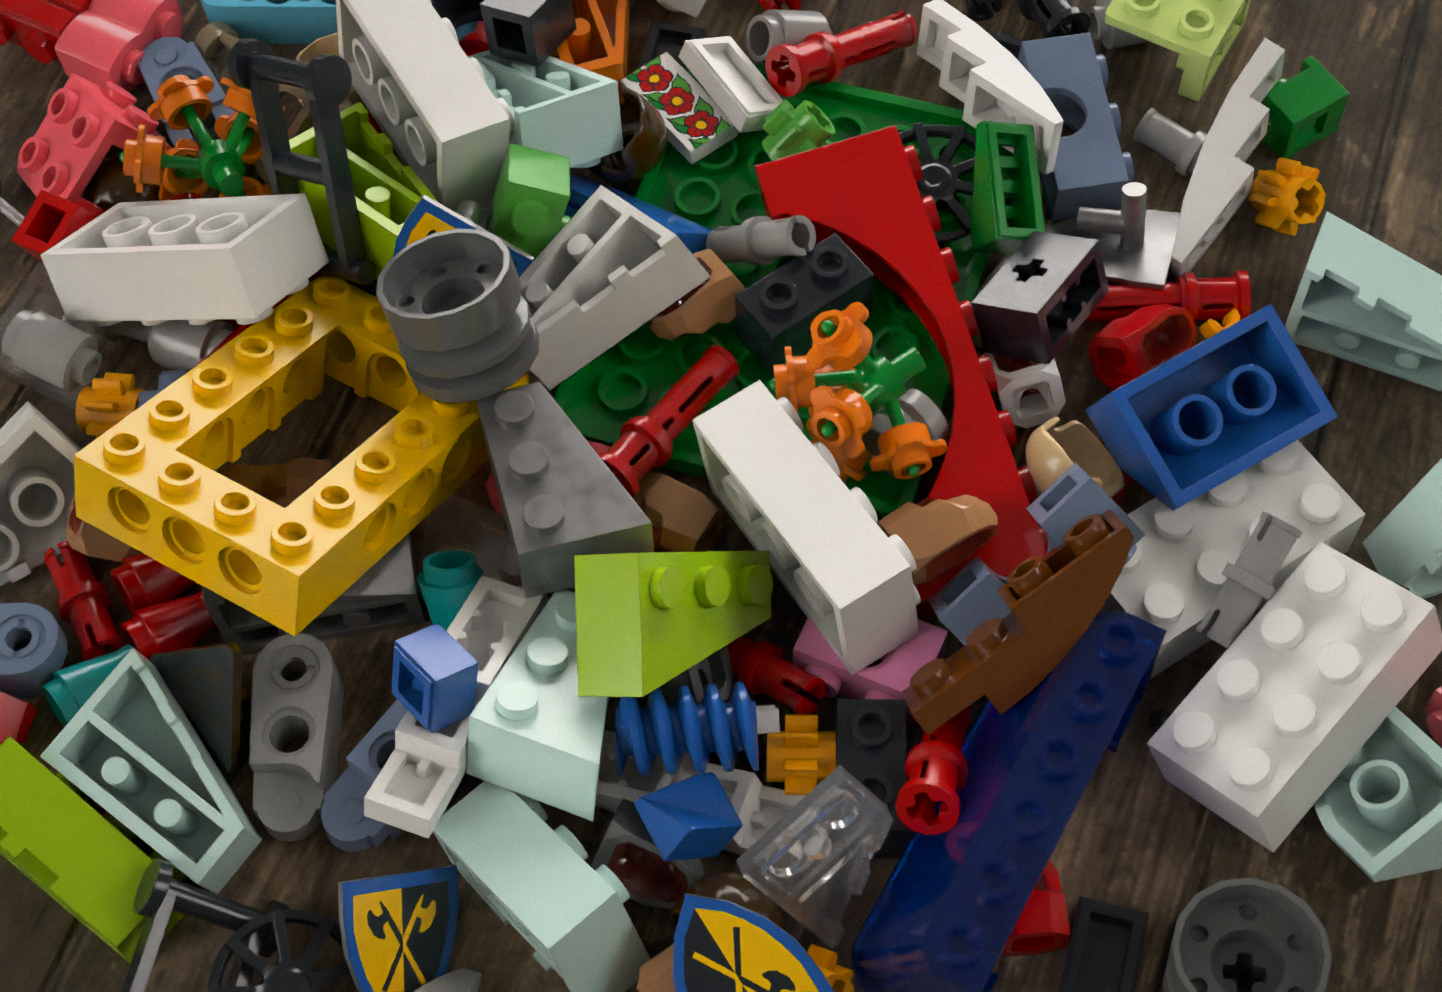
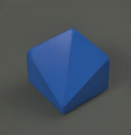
M438 624L428 626L395 640L391 693L431 733L436 732L468 717L474 710L479 662L442 626Z
M713 772L697 774L639 797L634 803L664 861L717 857L743 826Z

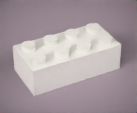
M335 0L339 57L343 58L349 65L352 85L383 133L393 143V148L405 166L410 165L438 203L456 212L459 203L465 200L478 203L482 210L490 208L509 146V134L513 133L515 129L514 119L506 101L501 97L496 99L486 85L484 72L477 59L474 57L468 58L460 47L451 21L446 17L440 18L432 6L431 0Z
M305 193L122 202L116 204L40 255L68 322L96 321L98 326H110L122 321H141L145 326H153L168 320H188L190 325H202L216 319H236V322L241 325L256 323L269 317L273 313L272 306L286 295L296 293L308 286V278L329 262Z
M758 380L692 420L711 492L757 551L769 550L770 569L805 615L810 617L851 675H854L919 634L916 605L921 603V599L913 584L912 572L917 569L911 551L897 534H893L890 537L885 535L876 523L878 518L873 505L860 488L854 487L849 490L838 477L840 470L829 449L821 441H817L812 445L802 432V421L787 398L781 397L776 400L764 384Z
M1298 440L1174 511L1155 497L1128 514L1130 519L1146 535L1136 543V552L1124 565L1109 597L1094 620L1145 682L1211 640L1195 629L1198 624H1201L1227 578L1221 574L1228 562L1233 565L1236 563L1260 521V515L1263 511L1303 532L1300 538H1297L1271 583V586L1276 588L1274 594L1319 541L1342 554L1349 551L1366 514ZM1263 598L1257 610L1264 606L1269 600Z
M1319 541L1271 597L1270 601L1265 604L1147 742L1164 778L1274 853L1442 651V631L1435 605Z

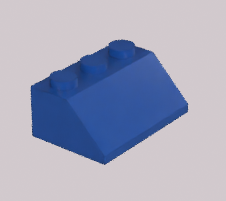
M1272 304L1267 305L1112 391L1085 409L1117 466L1172 511L1338 417Z

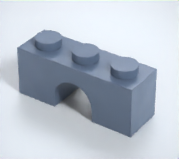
M1090 32L1021 42L1018 61L1043 88L1063 118V124L1067 125L1075 133L1071 136L1060 138L1054 171L1046 175L1039 171L1051 221L1077 217L1080 206L1113 210L1121 209L1122 187L1127 183L1134 182V166L1130 153L1122 152L1118 138L1121 134V117L1118 105L1115 102H1108L1105 91L1108 86V68L1104 55H1096Z
M1076 462L1026 508L1046 532L1048 539L1047 554L1065 542V533L1076 522L1092 514L1101 516L1109 509L1129 528L1135 537L1125 564L1136 552V543L1146 535ZM978 556L974 557L929 600L938 619L965 646L967 645L966 639L969 634L980 624L992 618H1000L1002 620L1012 612L997 591L1008 583L1007 577L992 571Z

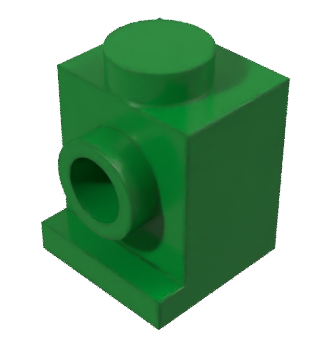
M1313 56L1304 59L1299 74L1289 80L1287 78L1279 79L1261 102V104L1270 109L1267 133L1260 142L1267 144L1279 157H1291L1338 130L1350 93Z

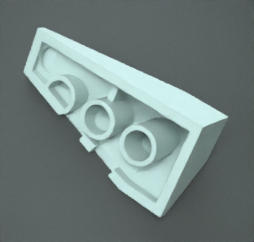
M1395 706L1313 805L1326 834L1374 883L1442 868V748Z

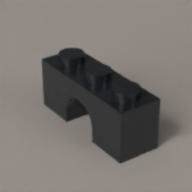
M431 0L432 6L440 18H448L454 29L467 23L484 21L490 54L539 67L577 29L572 0Z

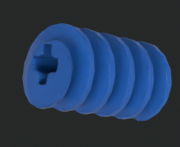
M735 682L728 703H723L715 683L707 684L701 704H695L687 684L679 686L673 705H667L660 687L649 693L646 706L639 707L635 697L620 698L615 715L616 755L619 777L624 773L629 756L633 757L641 776L650 775L656 755H661L666 770L670 775L678 773L684 754H689L697 773H705L713 752H717L725 772H733L740 751H745L754 771L759 770L756 701H751L743 682Z

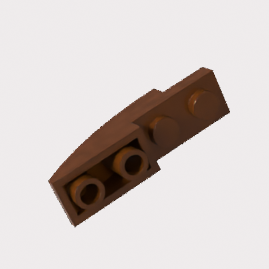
M1110 509L1101 516L1092 514L1076 522L1065 533V542L1043 558L1040 555H1036L1017 565L1007 577L1008 583L997 590L1012 612L1002 620L1000 618H992L980 624L967 637L966 646L945 661L939 658L928 662L912 676L909 682L910 686L902 691V695L911 714L927 735L931 734L983 695L987 696L999 714L1002 715L1044 680L1082 638L1109 597L1122 572L1135 538L1129 528Z

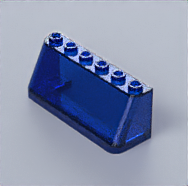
M1114 611L1095 617L1087 631L1080 637L1057 667L1029 694L1005 713L1000 715L990 700H986L965 739L962 754L967 759L969 771L965 786L957 792L961 804L957 823L949 831L939 835L913 833L853 943L851 970H853L856 982L864 991L993 992L999 975L993 973L992 970L1106 749L1116 753L1144 698L1167 630L1126 612ZM942 801L938 803L936 815H939Z

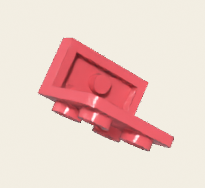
M72 73L64 87L58 89L51 97L47 108V115L35 135L28 138L22 145L18 155L17 173L36 197L41 190L75 202L82 195L112 145L124 150L126 139L137 140L139 124L146 125V135L161 136L156 131L159 122L152 120L148 113L135 107L137 99L120 86L106 81L102 88ZM166 142V151H167V150L171 149L172 147Z

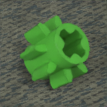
M785 99L765 118L767 122L763 125V129L769 135L762 141V146L770 159L774 161L831 144L828 139L835 134V128L824 112L812 102L804 100L794 109Z

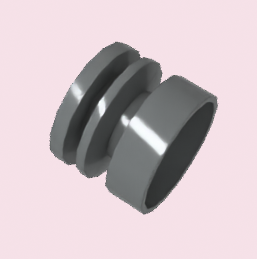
M457 228L433 233L403 248L387 262L378 276L376 296L388 325L398 340V349L406 362L409 376L420 393L436 401L463 403L483 399L512 386L530 370L539 353V333L531 318L529 305L521 295V282L511 253L500 237L479 229Z
M1256 878L1222 880L1195 894L1179 914L1162 984V991L1237 992L1236 982L1231 980V978L1238 976L1245 979L1246 990L1251 992H1325L1332 962L1326 929L1309 904L1282 885Z

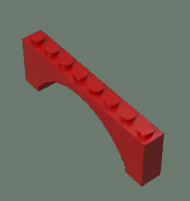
M893 125L755 166L766 215L772 220L791 218L794 215L807 217L815 228V245L836 233L872 271L874 278L897 295L919 318L935 342L946 367L954 400L953 427L945 460L925 502L937 499L949 500L965 494L974 496L989 503L998 516L997 534L965 561L934 580L915 585L921 599V603L916 605L917 619L928 622L938 619L929 600L974 557L978 556L998 575L1008 577L1009 573L1024 560L1036 555H1040L1042 558L1046 556L1048 539L1045 530L1040 525H1037L1036 520L1026 509L1038 498L1035 484L1027 465L1017 468L1010 448L1017 446L1015 428L1007 409L996 410L990 393L998 390L995 372L988 354L977 356L971 338L978 336L975 315L969 300L958 302L953 284L959 283L958 269L950 247L940 249L934 232L940 231L941 225L932 196L929 195L921 198L916 181L922 180L923 176L916 149L913 144L903 147L897 127Z

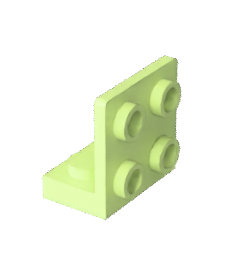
M1112 0L1105 12L1104 22L1180 53L1176 68L1183 70L1178 94L1199 102L1243 28L1251 0Z

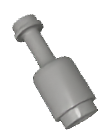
M168 320L153 326H145L141 321H122L110 326H98L96 321H91L94 332L101 335L105 340L116 342L123 336L146 342L152 360L158 365L172 370L193 369L201 359L207 357L234 331L231 324L220 320H214L202 325H190L188 320Z

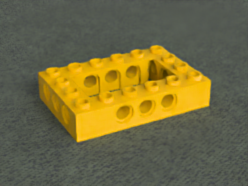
M323 273L304 289L298 291L273 309V313L269 317L251 325L74 455L76 517L289 634L297 636L489 460L477 400L463 403L436 401L420 393L409 376L406 362L398 349V340L388 325L378 298L348 284L343 279ZM530 372L525 373L512 386L506 389L528 385ZM324 373L354 388L355 394L363 398L370 396L400 411L286 508L215 472L225 462L234 463L241 457V450L267 429L274 431L281 426V418L306 398L311 401L323 391Z

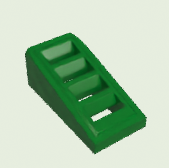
M984 120L978 123L976 127L971 217L973 252L1014 254L1033 231L1045 232L1033 125ZM998 146L1014 147L1013 156L999 155ZM1001 172H1012V180H1003ZM1004 197L1011 198L1010 206L1005 205Z

